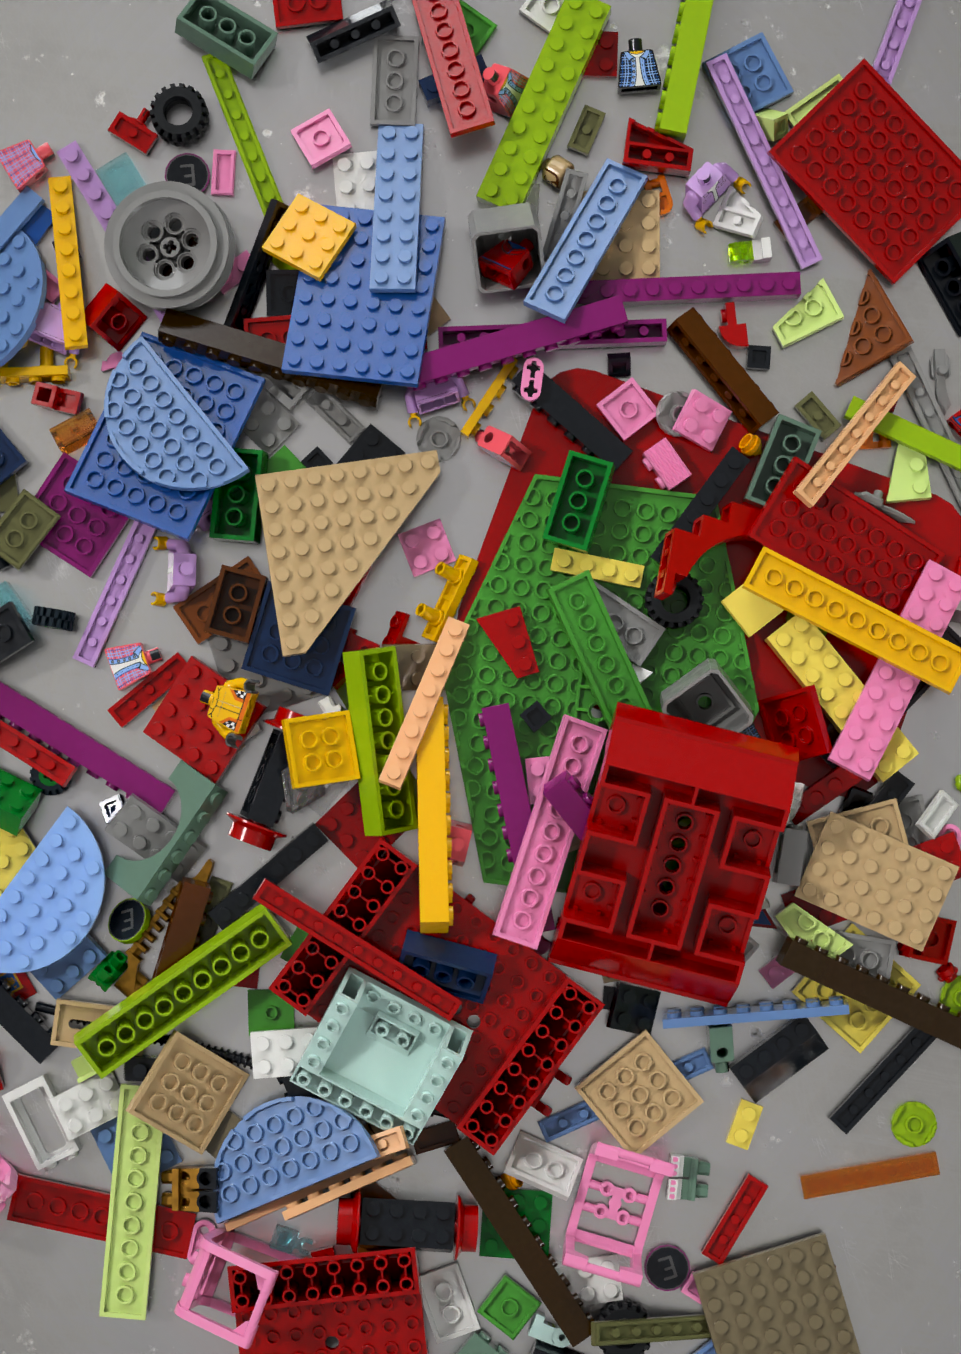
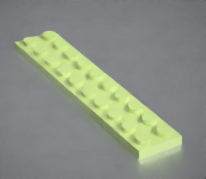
M120 1084L99 1316L146 1320L163 1132L125 1111L140 1085Z

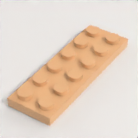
M400 1154L392 1158L394 1163L387 1165L384 1162L371 1167L372 1172L367 1175L365 1171L349 1177L351 1182L346 1184L344 1181L337 1182L328 1186L330 1191L323 1193V1190H319L308 1195V1201L302 1202L300 1199L285 1205L287 1210L283 1211L282 1215L285 1221L293 1219L417 1164L414 1155Z

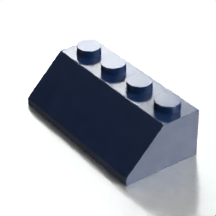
M407 930L399 962L455 997L483 1004L493 976L497 954Z

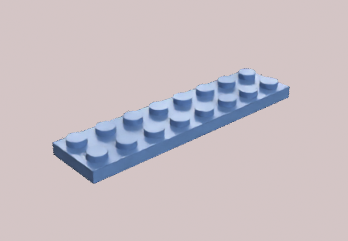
M415 124V126L378 125L370 293H416L424 124Z
M608 158L606 159L524 299V306L565 324L648 181L647 175Z
M841 995L829 996V1000L820 1001L819 997L806 998V1002L797 1003L796 999L782 1000L783 1004H773V1001L759 1002V1006H750V1003H738L733 1008L714 1005L713 1009L704 1010V1006L691 1007L690 1011L681 1012V1008H672L667 1010L668 1013H663L662 1022L663 1029L847 1015L850 1012L848 1000L843 999Z

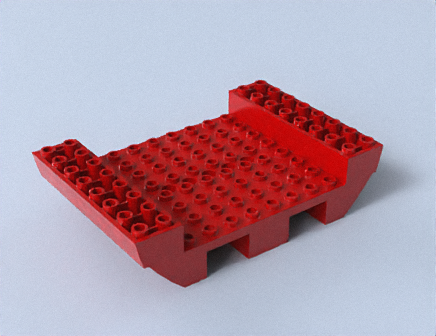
M617 702L605 745V756L561 916L558 917L556 923V930L553 934L547 961L727 1007L742 977L745 966L744 952L754 919H759L771 878L769 867L779 833H784L789 817L799 764V748ZM682 816H687L691 819V823L686 827L678 824V819ZM675 838H682L685 844L681 848H675L672 845V841ZM668 860H676L679 866L674 870L668 869L665 865ZM663 881H669L673 887L669 891H663L659 885ZM656 903H664L667 908L664 912L658 913L653 907Z
M380 838L325 911L324 915L389 956L399 960L407 930L420 932L419 864ZM453 891L452 903H449V906H453V926H449L448 933L422 934L497 954V959L483 1004L457 997L462 1001V1009L458 1014H454L451 1020L473 1030L463 1060L435 1109L455 1123L458 1130L494 1156L605 1004L533 949L492 935L496 921ZM308 934L268 988L305 1016L308 1014L319 1023L349 966L411 998ZM477 1015L480 1018L479 1026L475 1028L468 1026V1017Z
M416 1247L261 1263L279 1271V1274L258 1323L259 1327L251 1348L244 1349L239 1346V1354H429L426 1345L421 1277ZM236 1265L227 1266L231 1309L232 1313H235L236 1327H238L245 1321L250 1320L260 1290H258L255 1274ZM334 1336L338 1339L339 1344L331 1348L327 1346L326 1339Z

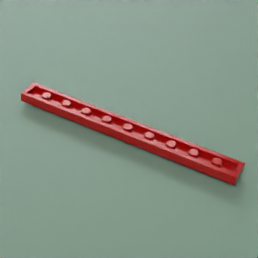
M264 878L252 897L258 903L448 1021H451L460 1007L462 1001L266 878Z

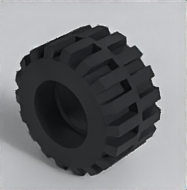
M175 83L170 84L171 88L166 89V87L161 88L162 93L159 94L157 92L154 96L155 101H151L150 105L152 108L150 110L151 121L158 135L160 134L161 138L165 141L168 140L170 144L175 145V143H179L180 146L185 145L184 142L194 143V138L199 140L202 137L201 132L205 133L207 129L206 124H209L208 108L201 94L190 85L185 87L183 83H179V86H175ZM177 104H186L193 111L189 121L182 125H173L167 121L168 111Z
M688 574L687 577L676 582V587L681 588L687 596V605L679 613L666 611L661 604V600L654 598L657 577L653 579L648 585L644 596L645 609L647 608L648 616L664 628L677 629L692 623L699 616L704 601V596H702L703 590L698 585L697 579H693L691 574Z
M626 1299V1301L620 1300L616 1303H608L606 1308L603 1307L600 1310V1315H597L596 1321L650 1318V1316H648L647 1311L637 1302L632 1303L631 1300ZM650 1343L599 1346V1348L603 1350L604 1354H644L645 1350H649Z

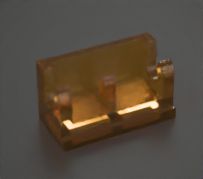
M90 408L49 430L61 452L70 454L87 444L97 424V419Z

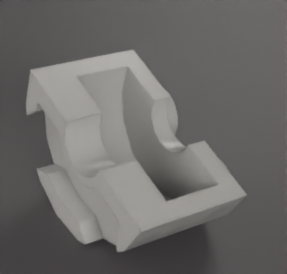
M267 374L260 376L266 380L264 388L289 411L309 388L306 386H296L286 380H276Z

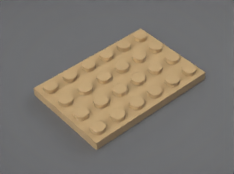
M830 811L801 877L800 886H797L794 896L923 952L959 870V866Z

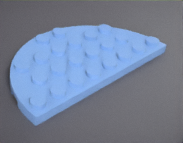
M69 806L65 808L0 896V973L34 971L60 960L71 953L84 940L99 915L105 893L106 880L103 856L99 844L86 822Z

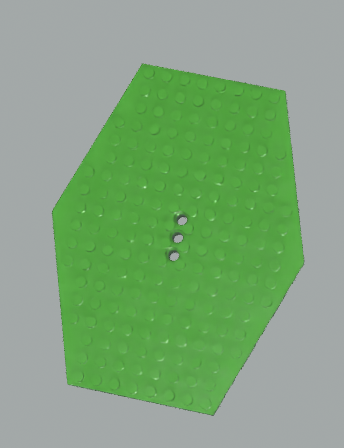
M534 475L465 618L464 623L470 624V628L445 684L483 883L508 886L514 863L508 862L506 849H510L509 839L504 840L501 827L506 826L504 817L499 818L497 804H500L501 800L499 794H494L492 781H496L495 772H490L487 759L492 757L490 749L485 750L483 736H487L486 728L481 727L478 714L482 713L481 708L509 703L527 794L528 785L525 759L550 756L563 715L566 714L608 729L588 790L590 794H593L596 789L609 734V728L604 717L595 718L591 714L592 707L598 705L546 592V589L573 577V575L550 571L554 548L579 552L545 542L542 538L561 477ZM611 483L589 555L644 565L645 567L640 589L598 580L594 581L648 616L647 608L645 609L644 596L648 585L658 576L660 566L650 556L696 494ZM718 505L709 516L717 519L721 518ZM726 543L707 550L696 561L689 572L693 579H697L698 585L703 590V608L699 616L685 627L677 629L666 628L640 666L653 672L641 683L653 711L663 713L660 704V695L663 690L704 660L710 658L717 660L748 701L754 715L753 721L757 716L759 704L757 702L744 631L721 603L723 599L735 591ZM676 587L672 595L661 600V604L666 611L679 613L687 605V596L681 588ZM520 606L539 673L517 679L476 619ZM703 696L699 699L698 704L703 708L708 707L711 704V699ZM538 701L552 719L536 732H533L521 718L520 714ZM530 804L531 813H532L534 804ZM685 842L675 844L673 847L681 848ZM579 849L568 853L556 892L567 893ZM671 859L665 865L668 869L674 870L679 866V863ZM662 882L664 891L672 889L673 885L671 882Z

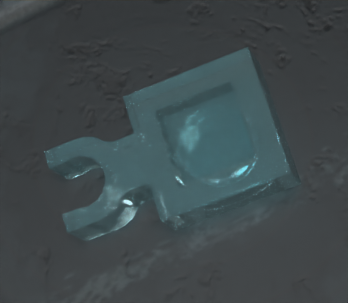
M277 1224L269 1247L288 1254H292L295 1248L301 1254L308 1256V1250L301 1247L304 1243L312 1245L313 1241L307 1237L298 1238V1230Z

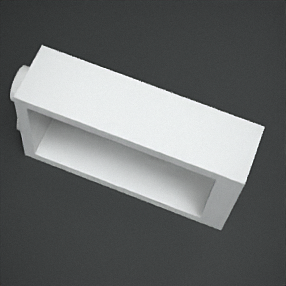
M46 1073L2 1095L6 1107L38 1171L43 1168L45 1171H48L58 1166L57 1161L63 1158L68 1161L78 1156L77 1151L82 1148L77 1137L68 1142L66 1140L64 1147L48 1153L21 1101L23 1095L35 1089H40L63 1134L48 1102V1099L57 1094Z

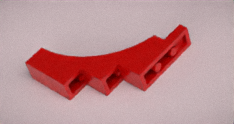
M732 501L722 508L720 519L703 514L694 520L692 533L678 528H673L667 532L664 538L654 598L664 600L672 595L676 588V582L687 577L696 561L710 548L733 541L756 542L746 535L761 511Z

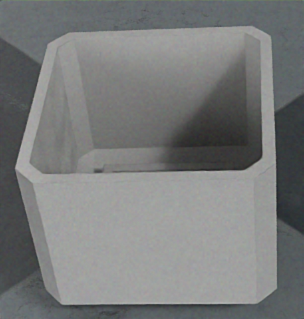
M527 202L472 210L468 215V224L478 290L484 294L513 290L484 277L478 262L480 256L503 241L498 238L503 232H508L510 234L508 240L519 244L524 238L532 242L534 249L530 251L533 267L515 290L531 288L545 265L536 206Z
M707 658L663 690L660 695L661 709L664 714L738 733L753 723L754 715L750 704L716 659ZM703 696L711 699V704L705 708L698 704L699 699Z

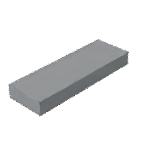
M310 388L303 395L302 398L350 445L365 431L366 428L332 394L319 393L315 389Z

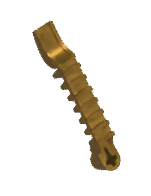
M208 859L200 872L192 879L207 883L215 862ZM181 881L170 890L169 896L162 901L161 907L157 908L156 914L150 918L149 927L147 930H144L141 939L134 942L132 947L125 952L128 955V969L114 986L126 997H129L149 981L148 978L139 972L140 963L143 961L139 955L142 952L146 954L150 950L143 942L145 939L152 944L155 942L157 937L151 933V930L154 928L160 933L164 929L158 922L160 918L166 923L169 922L171 916L165 911L167 908L173 910L175 904L173 900L177 897Z

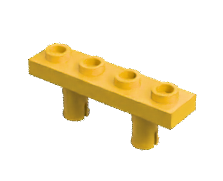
M45 346L40 347V366L8 367L7 362L0 367V384L8 386H18L20 383L36 385V381L51 382L53 384H64L65 381H71V371L68 365L54 366L53 350Z
M459 554L454 567L444 562H439L436 565L435 573L447 579V582L435 608L420 603L416 608V615L428 621L421 635L422 637L435 643L438 642L448 616L453 618L456 614L457 607L466 593V588L475 574L478 561Z

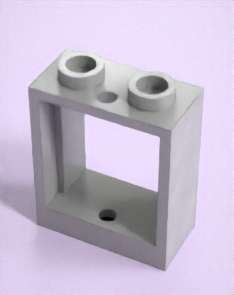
M788 824L784 833L780 832L772 882L800 886L808 831H802L803 826Z

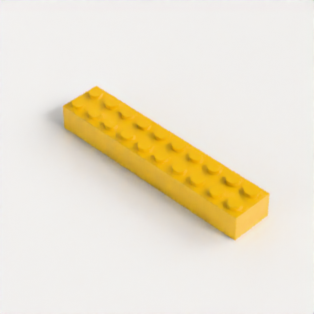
M443 697L439 698L416 752L420 934L448 933L449 926H453V906H449V903H452L453 883H448V880H452V860H447V858H451L452 840L447 838V835H451V815H446V813H450L451 806L450 793H446V791H449L450 770L445 771V769H449V748H445L448 747L449 727L444 726L448 725V704H443Z

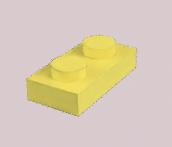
M741 1098L725 1142L748 1150L763 1106Z

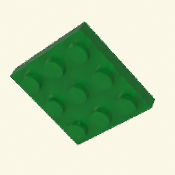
M504 1188L503 1191L507 1197L512 1195L518 1203L519 1207L516 1210L519 1215L523 1216L525 1214L532 1226L529 1230L533 1236L538 1234L545 1244L542 1250L547 1256L549 1254L553 1195L539 1189L518 1188L517 1190H509ZM482 1210L479 1256L514 1259Z

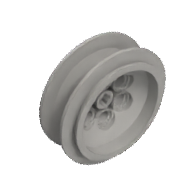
M161 181L150 183L134 190L119 203L111 215L106 228L104 252L106 263L113 279L127 295L155 310L165 312L167 308L182 312L194 309L208 302L225 285L234 264L235 237L227 216L207 195L188 184ZM176 221H181V229L174 232L172 229L173 224ZM155 228H159V237L156 239H152V230H154ZM198 236V244L190 247V238ZM173 245L177 247L176 251H168V248L173 247ZM154 250L155 258L152 261H147V253ZM192 258L194 261L192 268L185 269V261ZM171 265L172 273L164 277L163 269Z

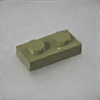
M584 105L567 148L588 156L606 113Z
M813 391L794 406L810 426L822 431L820 438L823 441L841 427L839 421Z

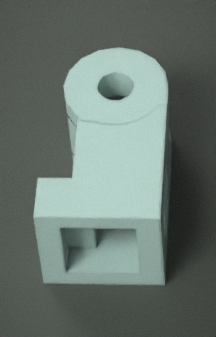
M540 1311L534 1313L527 1331L528 1336L560 1348L570 1345L569 1340L559 1325L545 1321V1314Z

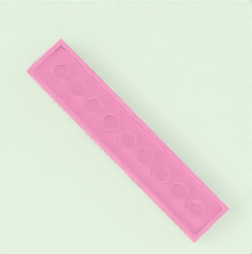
M929 559L900 617L942 638L961 600V576ZM878 658L827 760L866 781H870L920 680Z
M566 714L563 715L492 935L537 950L574 837L573 830L543 795L544 784L567 770L571 776L575 775L578 778L582 790L585 793L588 792L608 729Z

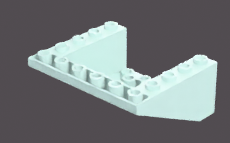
M349 966L289 1081L384 1131L403 1125L408 1143L414 1145L463 1060L473 1030L453 1020L448 1021L423 1004Z

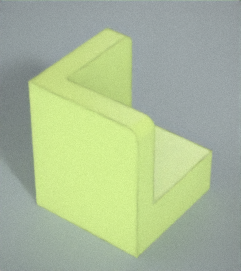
M769 108L755 113L767 140L775 142L788 133V113Z
M83 1055L71 1061L79 1077L76 1079L78 1083L97 1074Z

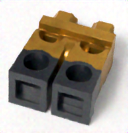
M178 1166L163 1171L161 1173L162 1184H172V1192L162 1193L161 1205L172 1207V1211L217 1213L219 1210V1191L208 1189L219 1188V1168L214 1166Z

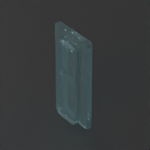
M126 152L95 170L117 206L131 192L146 185Z

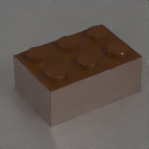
M222 564L204 632L249 644L268 583V577Z

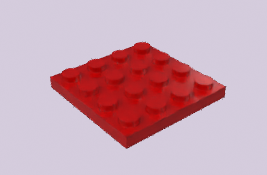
M191 656L143 732L214 783H219L267 707L256 700L246 733L237 734L243 737L242 741L236 740L238 749L227 746L225 739L213 726L212 719L207 716L210 706L201 703L200 697L205 689L215 693L216 687L224 685L228 679L195 656Z

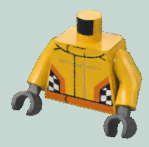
M243 677L227 680L224 685H218L215 693L205 689L201 694L200 702L210 706L207 716L212 719L213 726L225 739V743L229 747L238 749L236 740H243V737L237 734L246 733L259 694L255 690V684H260L259 680Z

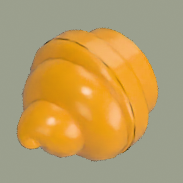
M749 433L741 439L739 448L745 456L762 454L761 439L757 435Z
M505 1173L501 1175L502 1181L509 1190H517L518 1187H522L523 1181Z

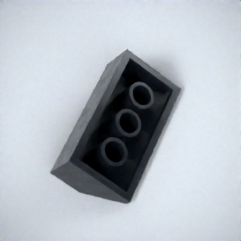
M961 232L930 248L917 263L958 336L961 337Z
M808 1018L790 1019L729 1065V1069L752 1100L757 1103L829 1048Z

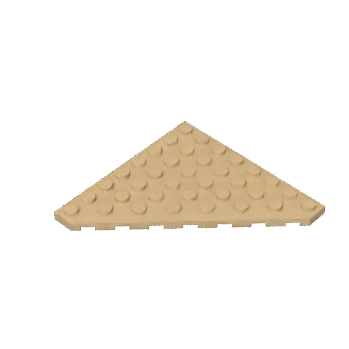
M437 450L255 475L282 657L306 654L370 566L440 475Z

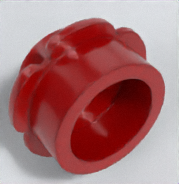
M948 962L947 966H940L936 971L939 976L938 980L940 982L945 981L946 983L954 981L957 978L958 968L951 962Z

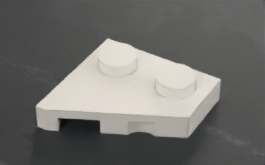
M729 186L713 226L716 229L755 239L764 218L733 186Z

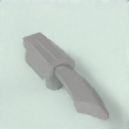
M934 349L933 356L930 359L931 376L933 379H937V402L943 415H945L951 406L945 379L951 375L950 358L946 354L945 349Z
M875 490L874 494L869 492L854 493L898 522L912 524L916 522L904 513L883 505V492L881 490Z

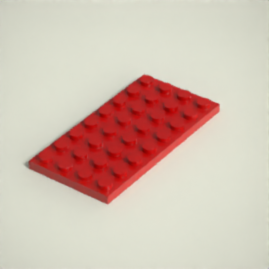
M793 457L746 536L760 545L900 616L927 561L930 559L939 564L945 553L835 481L831 483L815 505L808 508L793 494V491L813 467L798 457Z

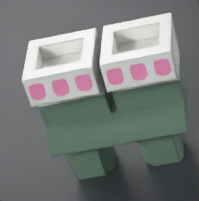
M670 1153L669 1163L675 1164L672 1177L667 1176V1200L683 1199L695 1201V1198L708 1197V1184L697 1183V1175L709 1176L710 1163L699 1160L697 1156Z

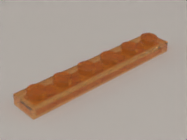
M929 1151L799 1175L803 1198L809 1199L940 1175L936 1151Z

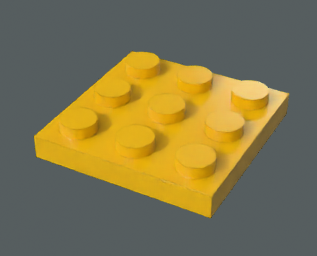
M298 193L263 244L262 250L321 282L357 228L356 223Z
M350 710L281 720L292 789L361 779Z

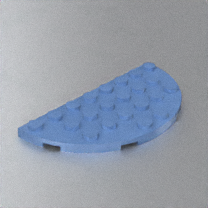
M21 229L0 253V367L12 359L30 338L37 324L35 321L39 311L44 308L46 299L47 274L45 264L38 252V247Z
M143 336L134 341L122 354V359L117 367L112 370L104 399V417L109 437L126 464L146 480L162 487L180 491H201L218 488L249 473L250 470Z
M293 1096L266 1102L247 1113L237 1126L231 1129L218 1152L214 1167H218L220 1170L218 1171L219 1188L213 1189V1191H219V1210L217 1213H214L216 1223H223L381 1157L378 1148L364 1126L353 1115L326 1100L307 1096Z

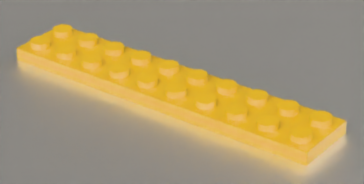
M763 546L742 586L743 589L948 695L952 692L961 674V647Z

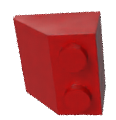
M108 283L102 287L84 309L86 326L117 351L124 347L147 318L142 311Z

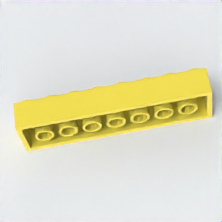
M795 615L764 641L802 688L815 685L823 714L840 734L862 692L864 684L817 626ZM898 727L873 774L879 783L886 781L919 754Z

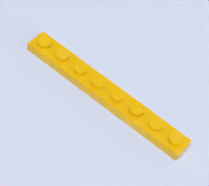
M71 176L48 178L65 350L88 348Z

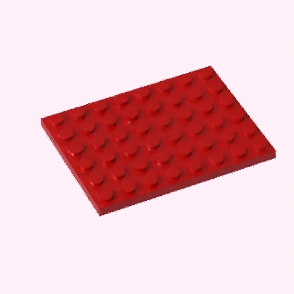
M865 58L767 153L892 285L961 218V160Z

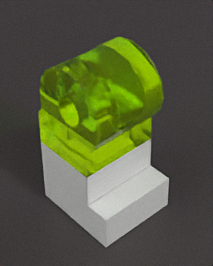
M770 237L728 244L729 263L749 264L770 261L772 258Z

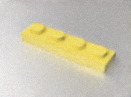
M554 548L550 571L575 576L589 570L593 580L640 589L645 566Z

